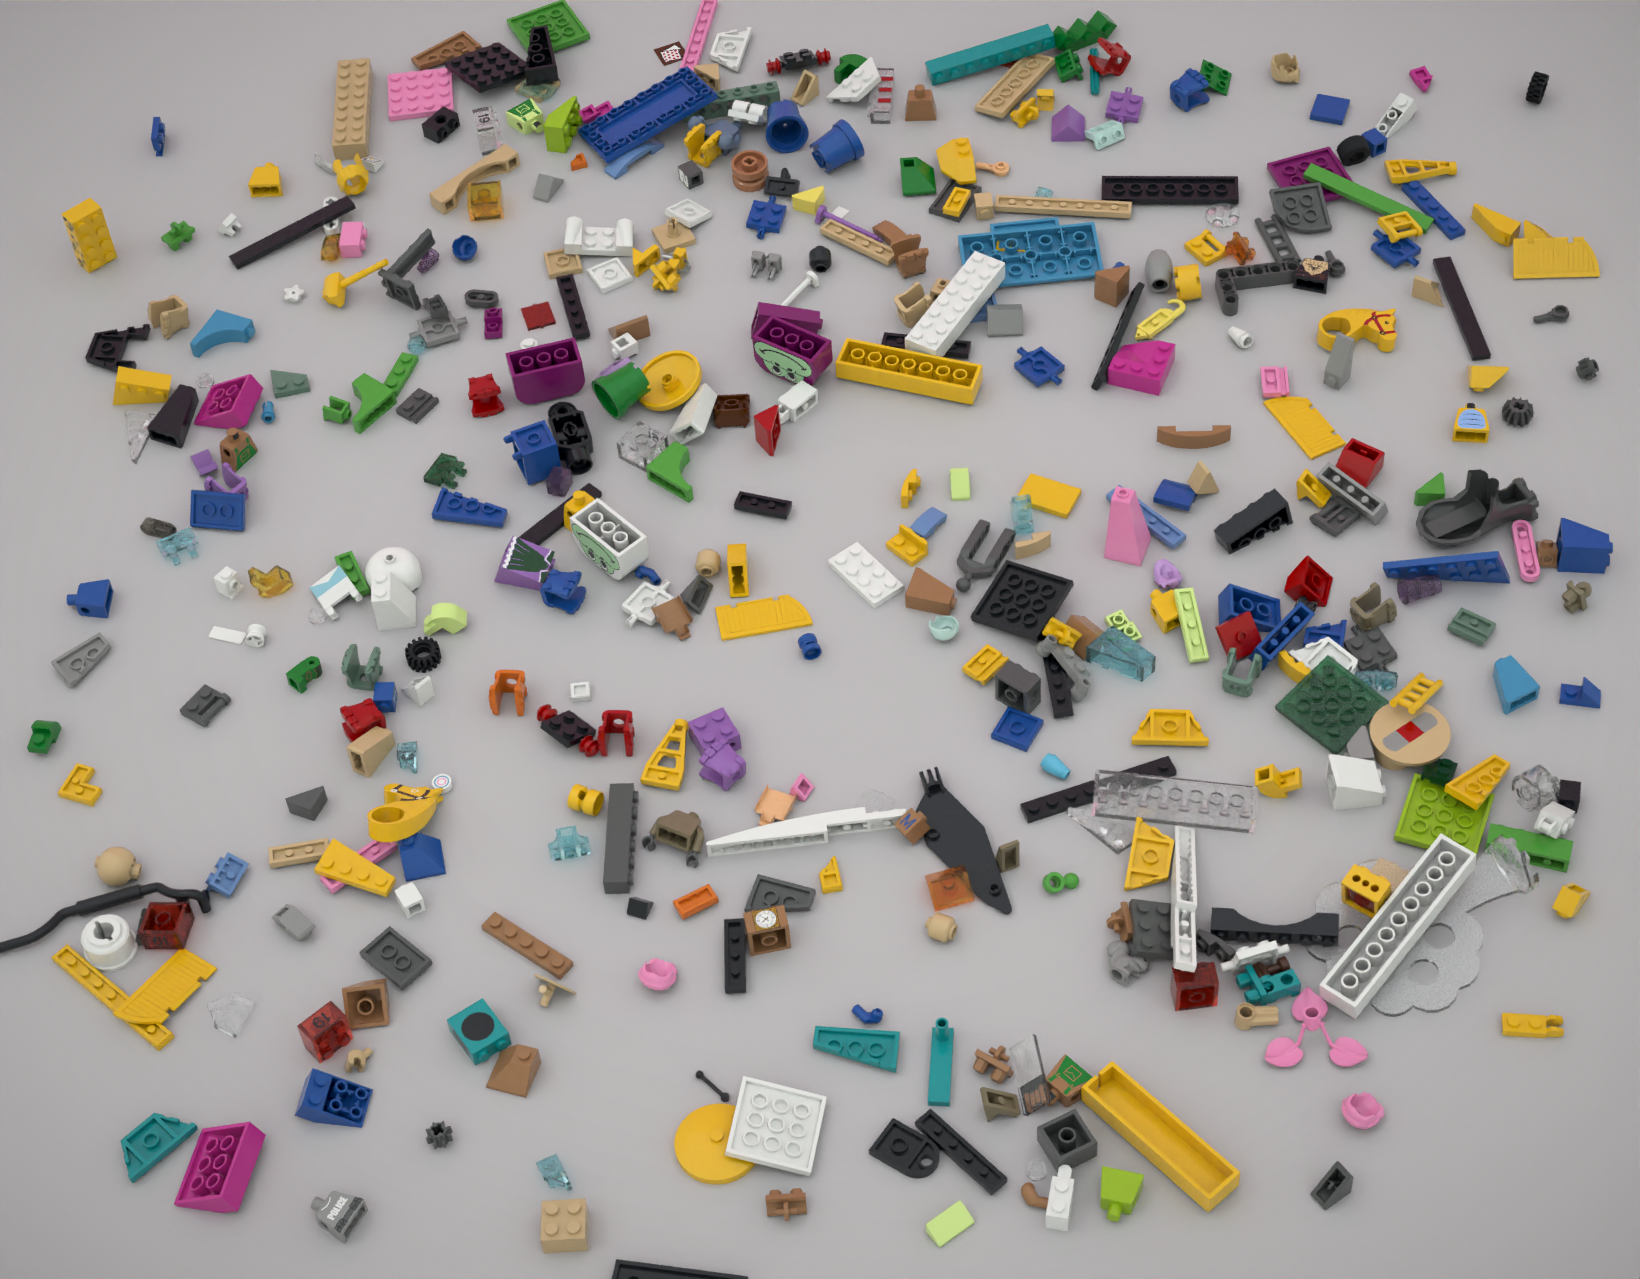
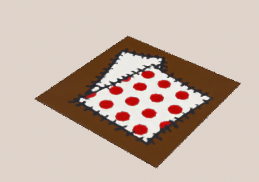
M678 41L654 49V52L665 66L683 60L685 49Z

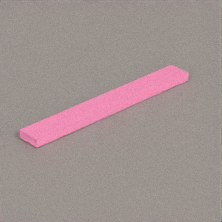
M718 0L701 1L680 68L688 66L694 72L693 67L699 65L718 6Z

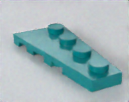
M815 1026L813 1049L896 1073L900 1032Z

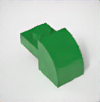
M36 720L31 726L33 734L27 749L33 753L48 754L51 744L56 743L61 726L55 721Z

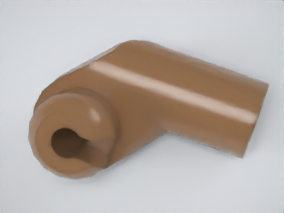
M1030 1182L1025 1183L1021 1187V1194L1029 1206L1047 1209L1049 1198L1038 1196L1034 1189L1035 1186Z

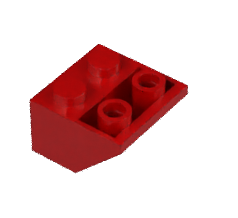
M1351 438L1343 448L1335 467L1364 488H1367L1383 468L1385 452Z

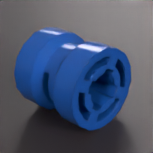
M813 633L804 634L798 639V645L802 649L803 657L806 660H813L821 655V647L817 644V638Z

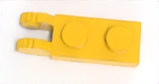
M1502 1013L1501 1015L1503 1036L1557 1038L1564 1035V1029L1556 1027L1563 1024L1562 1016Z

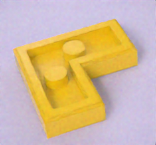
M76 763L57 792L59 797L93 807L103 792L100 787L88 784L95 773L94 768Z

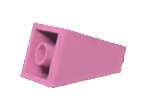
M1116 486L1111 498L1104 558L1141 567L1151 541V535L1135 490Z

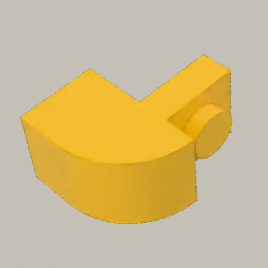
M1274 764L1255 769V786L1265 796L1286 798L1289 791L1302 788V770L1297 767L1280 772Z

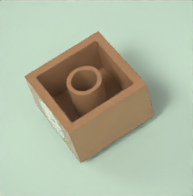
M784 905L771 906L766 909L751 910L743 913L746 938L751 956L791 948L789 924Z

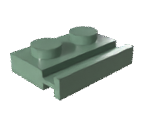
M1461 607L1452 619L1451 624L1448 625L1447 630L1483 646L1484 642L1487 641L1495 630L1496 623Z

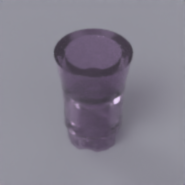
M1438 575L1399 579L1397 582L1398 596L1404 605L1433 596L1442 591V584Z

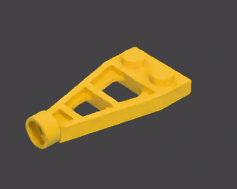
M1408 159L1384 161L1391 183L1395 184L1443 174L1456 175L1457 173L1455 161ZM1405 167H1416L1419 172L1407 173Z
M676 719L668 733L647 761L640 779L641 784L679 791L685 775L686 735L688 732V722L686 720ZM670 741L680 742L678 751L666 749ZM664 756L676 759L675 768L658 766V763Z

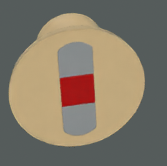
M1387 704L1375 713L1370 723V737L1374 746L1375 760L1379 765L1389 770H1402L1408 766H1423L1436 761L1446 751L1451 738L1450 726L1445 717L1428 704H1424L1414 714H1410L1408 708L1397 705L1392 707L1390 704Z

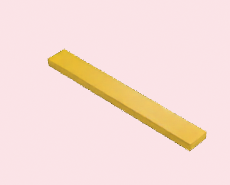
M68 944L51 957L53 962L112 1012L117 1010L129 998L126 993ZM124 1021L158 1051L175 1038L173 1033L162 1024H136Z

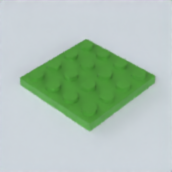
M559 0L506 19L507 25L527 53L532 27L548 26L553 52L590 39L589 32L565 0Z

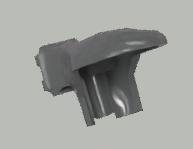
M1481 469L1468 470L1466 488L1453 498H1443L1429 502L1419 510L1416 527L1419 534L1429 543L1437 546H1456L1473 541L1501 524L1516 520L1534 521L1538 519L1536 508L1539 507V501L1533 490L1530 491L1523 478L1518 477L1507 488L1499 490V481L1496 478H1488V474Z

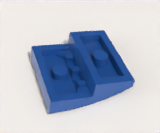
M1163 479L1153 497V502L1189 511L1198 494L1188 484Z

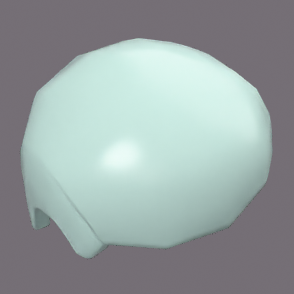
M936 616L934 622L929 620V628L931 634L936 639L946 641L952 639L958 633L959 623L953 616Z

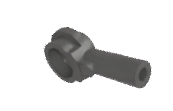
M1330 250L1326 251L1325 255L1330 263L1328 272L1333 276L1344 274V263L1339 259H1335Z
M1557 305L1547 314L1534 316L1533 320L1534 323L1552 319L1562 322L1569 318V311L1566 306Z

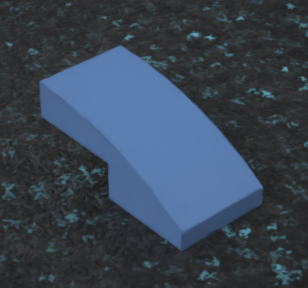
M931 507L910 528L915 534L925 539L934 534L936 526L946 521L947 514Z

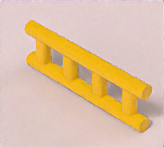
M1418 673L1390 700L1389 704L1392 707L1397 705L1408 708L1410 714H1414L1443 686V681L1438 679L1434 682L1426 679L1424 673Z

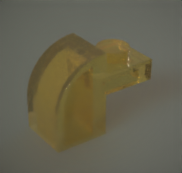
M278 565L268 573H264L254 567L248 570L249 581L253 587L258 589L259 596L272 598L282 595L293 586L290 572Z

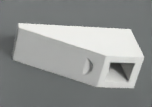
M1400 92L1375 128L1386 138H1390L1417 111L1418 108L1415 100Z

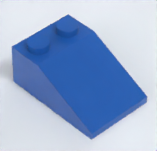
M1230 583L1218 595L1219 625L1246 611L1251 612L1258 632H1271L1281 622L1280 599Z

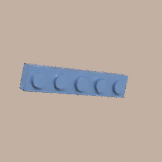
M1115 488L1106 494V500L1110 503ZM1138 499L1151 534L1171 549L1176 548L1186 540L1185 533Z

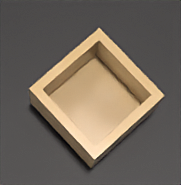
M586 1198L541 1202L540 1241L544 1253L588 1251L589 1210Z

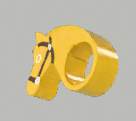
M397 783L386 785L384 787L385 805L373 808L367 815L369 837L379 842H395L414 835L429 822L436 810L437 804L443 801V796H439L443 792V788L430 789L426 786L412 788Z

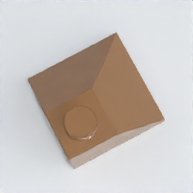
M386 978L364 981L342 988L347 1030L390 1024L389 995Z
M517 1044L502 1050L486 1084V1088L526 1098L541 1064L538 1049Z

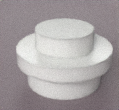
M533 338L524 339L520 343L521 349L538 346L537 341Z

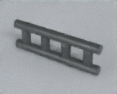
M1275 214L1271 216L1272 220L1262 222L1261 218L1255 219V223L1276 262L1296 260L1301 263L1295 247L1281 221ZM1273 226L1276 227L1277 231L1268 233L1266 229ZM1282 238L1283 243L1274 244L1272 239ZM1288 249L1290 254L1280 256L1278 251Z

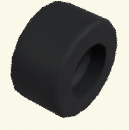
M1354 135L1344 139L1336 150L1345 166L1362 163L1370 155L1368 144L1361 135Z

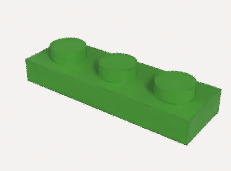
M402 352L383 383L394 390L396 397L400 394L419 361L418 355Z
M349 551L335 556L337 566L340 565L361 596L370 594L369 587L353 552Z

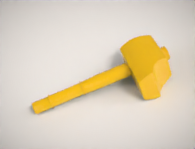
M383 259L380 262H376V264L364 270L362 269L360 272L347 278L340 272L328 275L324 279L322 298L329 304L341 308L345 301L346 287L389 265L388 260Z

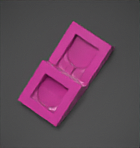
M609 101L595 108L591 104L580 110L579 114L582 116L584 123H591L597 117L608 113L613 107Z

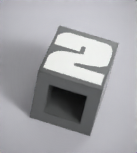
M693 160L678 166L679 179L689 190L704 183L702 170Z

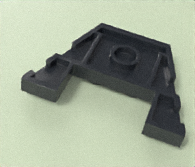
M144 324L141 328H134L132 326L124 331L115 329L95 333L85 357L87 363L114 372L118 371V366L136 369L135 361L121 359L129 339L147 340L151 330L150 325Z

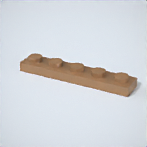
M496 912L481 925L483 931L559 980L573 967L572 960Z

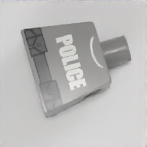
M337 1191L330 1192L326 1200L315 1197L311 1203V1209L317 1211L316 1219L320 1227L344 1244H346L368 1211L364 1199Z

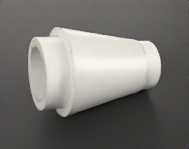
M1235 326L1229 329L1228 335L1240 348H1249L1252 345L1253 337L1250 332Z

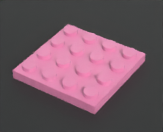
M447 68L388 74L390 121L431 117L443 106L454 111L452 72Z

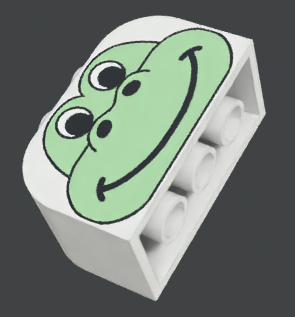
M596 498L570 517L573 539L580 551L615 580L622 579L649 559L647 536L599 498Z

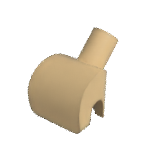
M366 1047L363 1051L358 1049L351 1050L345 1062V1072H352V1067H357L358 1073L364 1071L366 1059L373 1053L369 1047Z

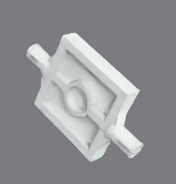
M665 579L660 586H654L644 581L621 605L622 610L631 615L625 621L626 625L631 627L636 620H641L652 626L657 619L651 609L652 606L656 607L674 599L673 596L665 591L671 583Z
M1265 940L1259 942L1255 947L1249 948V946L1239 948L1231 961L1220 963L1219 967L1221 972L1230 969L1232 973L1245 970V966L1249 964L1254 965L1257 962L1263 964L1270 963L1278 955L1289 953L1290 949L1288 944L1278 946L1276 940L1272 942Z

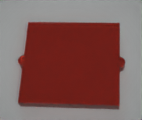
M548 301L521 308L528 331L538 328L543 329L546 326L556 324Z

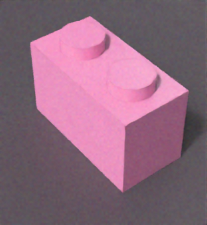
M343 222L339 242L342 258L362 257L363 250H366L365 239L368 237L367 229H364L363 222Z

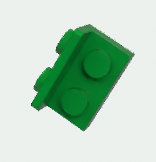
M1068 49L1054 57L1055 66L1062 82L1075 75L1080 80L1084 79L1082 75L1084 70L1079 63L1080 58L1077 53L1074 54L1071 49Z

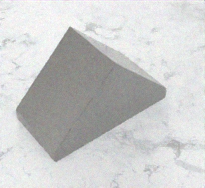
M539 173L533 199L548 203L564 183V180Z

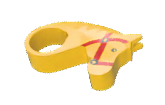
M1353 308L1329 313L1319 321L1316 337L1317 343L1322 348L1332 351L1336 336L1326 331L1335 330L1341 331L1343 334L1355 339L1354 344L1360 339L1366 338L1370 342L1376 343L1378 349L1382 352L1393 351L1397 338V333L1394 330L1396 323L1394 313L1396 309L1378 311Z

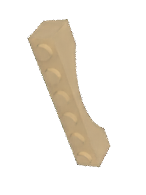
M506 144L502 145L429 193L431 205L442 214H447L458 206L461 196L473 184L490 176L509 173L520 166L518 152Z

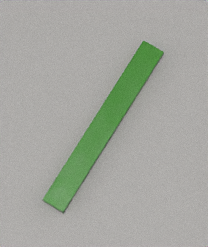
M1313 163L1309 165L1303 174L1304 179L1313 183L1320 182L1321 187L1385 216L1407 211L1420 225L1424 234L1427 233L1434 222V218Z

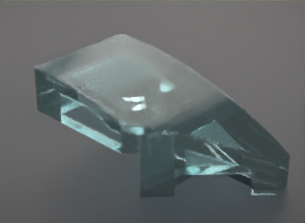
M417 741L397 744V760L400 762V767L402 769L410 768L414 774L418 773Z
M557 1154L536 1162L538 1170L544 1181L548 1182L549 1188L555 1189L556 1186H563L566 1190H572L571 1183Z

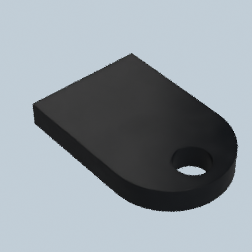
M892 1118L869 1149V1155L910 1178L927 1177L939 1165V1149L934 1141ZM927 1158L933 1162L929 1166H924L921 1164V1161Z

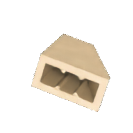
M378 726L373 727L346 747L353 771L370 778L395 746L393 733L389 729H383Z

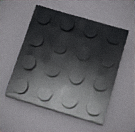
M498 42L445 61V67L476 91L482 93L525 77L526 61Z
M1006 560L971 614V620L1039 642L1043 636L1042 632L1046 624L1056 615L1073 588V580Z

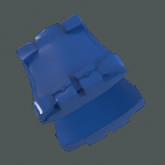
M1189 68L1178 80L1176 79L1170 84V99L1177 107H1182L1185 112H1188L1199 104L1209 102V96L1202 91V89L1209 86V83L1200 72Z
M552 569L548 574L547 580L540 588L544 604L548 607L562 609L567 614L572 615L576 610H579L586 594V587L577 586L582 576L581 572H560Z

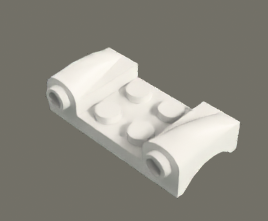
M576 216L566 219L564 254L632 257L634 223L632 220L624 218L617 221V228L583 227L581 218Z

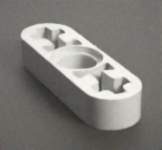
M335 197L326 198L323 201V207L338 199ZM340 217L323 225L326 235L334 236L339 233Z

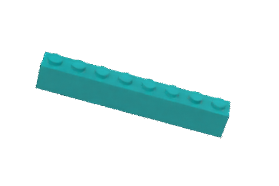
M1045 24L926 61V72L932 86L1056 48L1055 38L1049 25Z

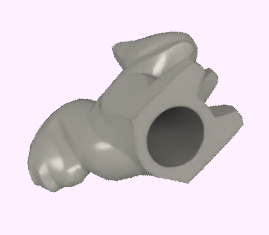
M1121 940L1112 941L1107 947V954L1111 956L1109 960V973L1113 980L1127 986L1129 984L1127 977L1131 975L1139 978L1138 972L1147 971L1148 962L1146 957L1136 956L1134 958L1129 956L1130 946L1126 942Z

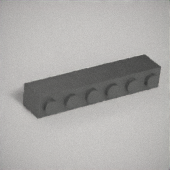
M634 783L610 784L603 874L605 894H629L630 885L634 884V876L631 873V869L635 868V859L632 856V852L636 851V842L633 840V836L637 835V825L634 823V819L638 818V809L635 807V803L639 802V793L635 791Z

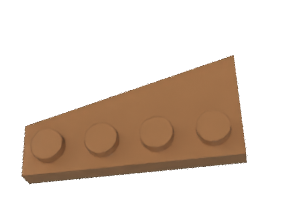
M462 31L412 57L411 61L421 71L443 64L454 57L465 55V53L476 51L482 47L470 35Z

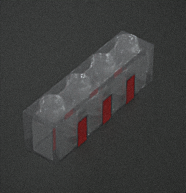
M877 68L882 81L870 91L872 96L868 98V105L870 107L867 108V117H870L871 124H890L895 82L894 68Z

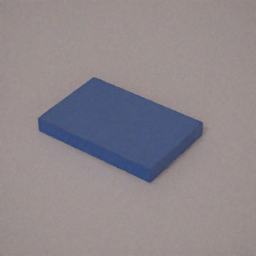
M191 490L190 526L244 531L246 494Z

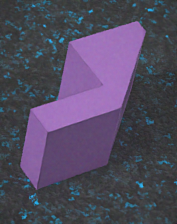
M208 449L190 456L200 476L218 469Z

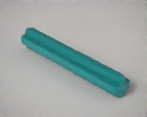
M1091 48L1090 55L1099 57L1098 49ZM1090 65L1091 94L1098 95L1100 90L1099 72H1096Z

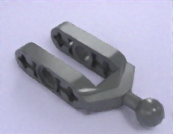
M982 519L978 521L957 558V565L965 573V576L956 582V587L960 592H967L970 589L972 578L988 577L996 572L1014 542L1016 531L1005 528L985 563L982 564L972 559L989 532L990 522Z

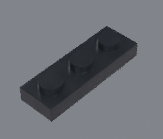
M739 491L734 502V509L786 520L792 508V501Z

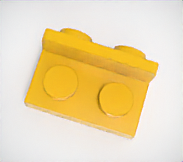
M903 524L899 525V533L886 542L888 550L912 567L928 555L927 541Z

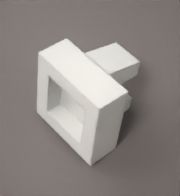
M231 213L222 222L218 232L222 235L227 234L233 237L235 231L232 228L238 231L241 227L236 220L237 217Z

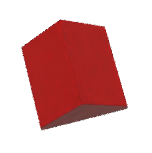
M774 405L754 415L756 441L769 456H774L781 432L779 405Z

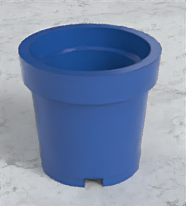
M790 100L772 103L767 110L766 141L768 145L780 153H792L802 148L807 142L809 131L799 113L797 105Z
M843 119L836 122L831 130L810 144V149L813 147L814 150L811 153L820 168L826 169V173L851 160L856 161L865 154L857 133Z

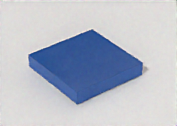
M1317 94L1310 113V119L1342 125L1350 105V99Z
M1008 706L991 733V739L1027 752L1042 728L1044 720Z

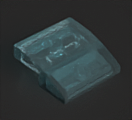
M523 80L517 92L522 95L549 99L558 88L557 85L553 88V85L545 83L527 86L526 80ZM548 89L546 94H541L544 90Z

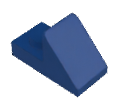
M1583 677L1582 686L1561 683L1559 704L1600 709L1601 690L1586 677Z

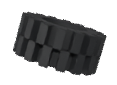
M1535 71L1527 89L1526 101L1537 104L1541 103L1546 86L1548 85L1549 75Z
M418 637V641L413 639L412 644H407L408 648H405V655L408 666L412 670L415 669L416 672L422 670V673H426V669L430 672L432 671L431 667L437 668V664H440V648L437 641H434L433 638L430 637L428 640V637H424L422 640L421 637ZM422 652L430 653L425 657H417Z

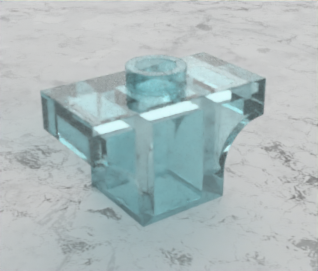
M1030 495L1011 497L1010 511L1014 531H1016V534L1034 532Z
M576 825L556 829V839L548 844L551 862L591 854L588 836L579 835Z

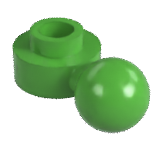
M1051 872L1045 875L1042 884L1048 893L1054 894L1061 891L1064 886L1068 889L1076 888L1079 884V878L1074 873H1067L1063 878L1060 873ZM1050 880L1054 883V887L1050 885Z

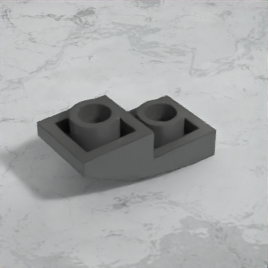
M1200 929L1196 931V946L1208 957L1215 953L1221 962H1228L1234 958L1236 951L1225 941L1209 932Z

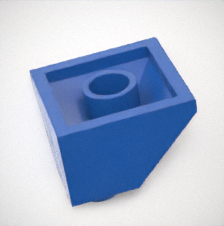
M417 832L408 838L398 841L406 882L446 874L440 839Z

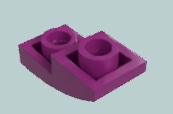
M493 307L485 309V339L502 338V308Z

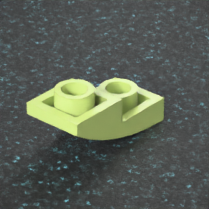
M1122 609L1105 617L1104 621L1110 630L1125 646L1142 638L1133 621L1129 622Z

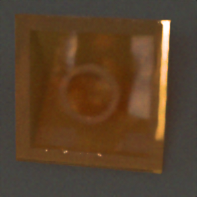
M964 865L924 876L935 912L975 901Z

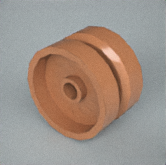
M746 150L736 154L731 162L734 186L744 192H756L763 189L766 176H769L766 156L755 150Z

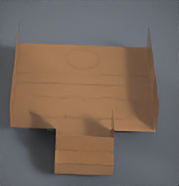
M679 595L677 598L661 605L652 606L651 609L657 618L656 621L661 624L666 634L674 630L680 641L691 637L687 624L691 623L693 618Z

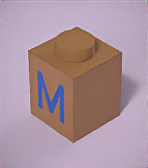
M912 808L894 824L913 845L930 829L926 823L927 817L921 811L916 813Z

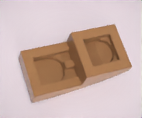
M887 220L872 227L874 234L884 237L885 243L891 245V241L906 235L900 228Z

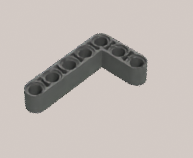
M1286 260L1217 270L1215 289L1223 314L1226 316L1237 314L1239 302L1237 290L1293 284L1294 275L1300 268V263L1296 260Z

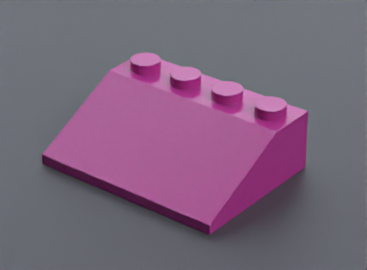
M251 1122L203 1128L174 1205L218 1213L238 1211L266 1135Z

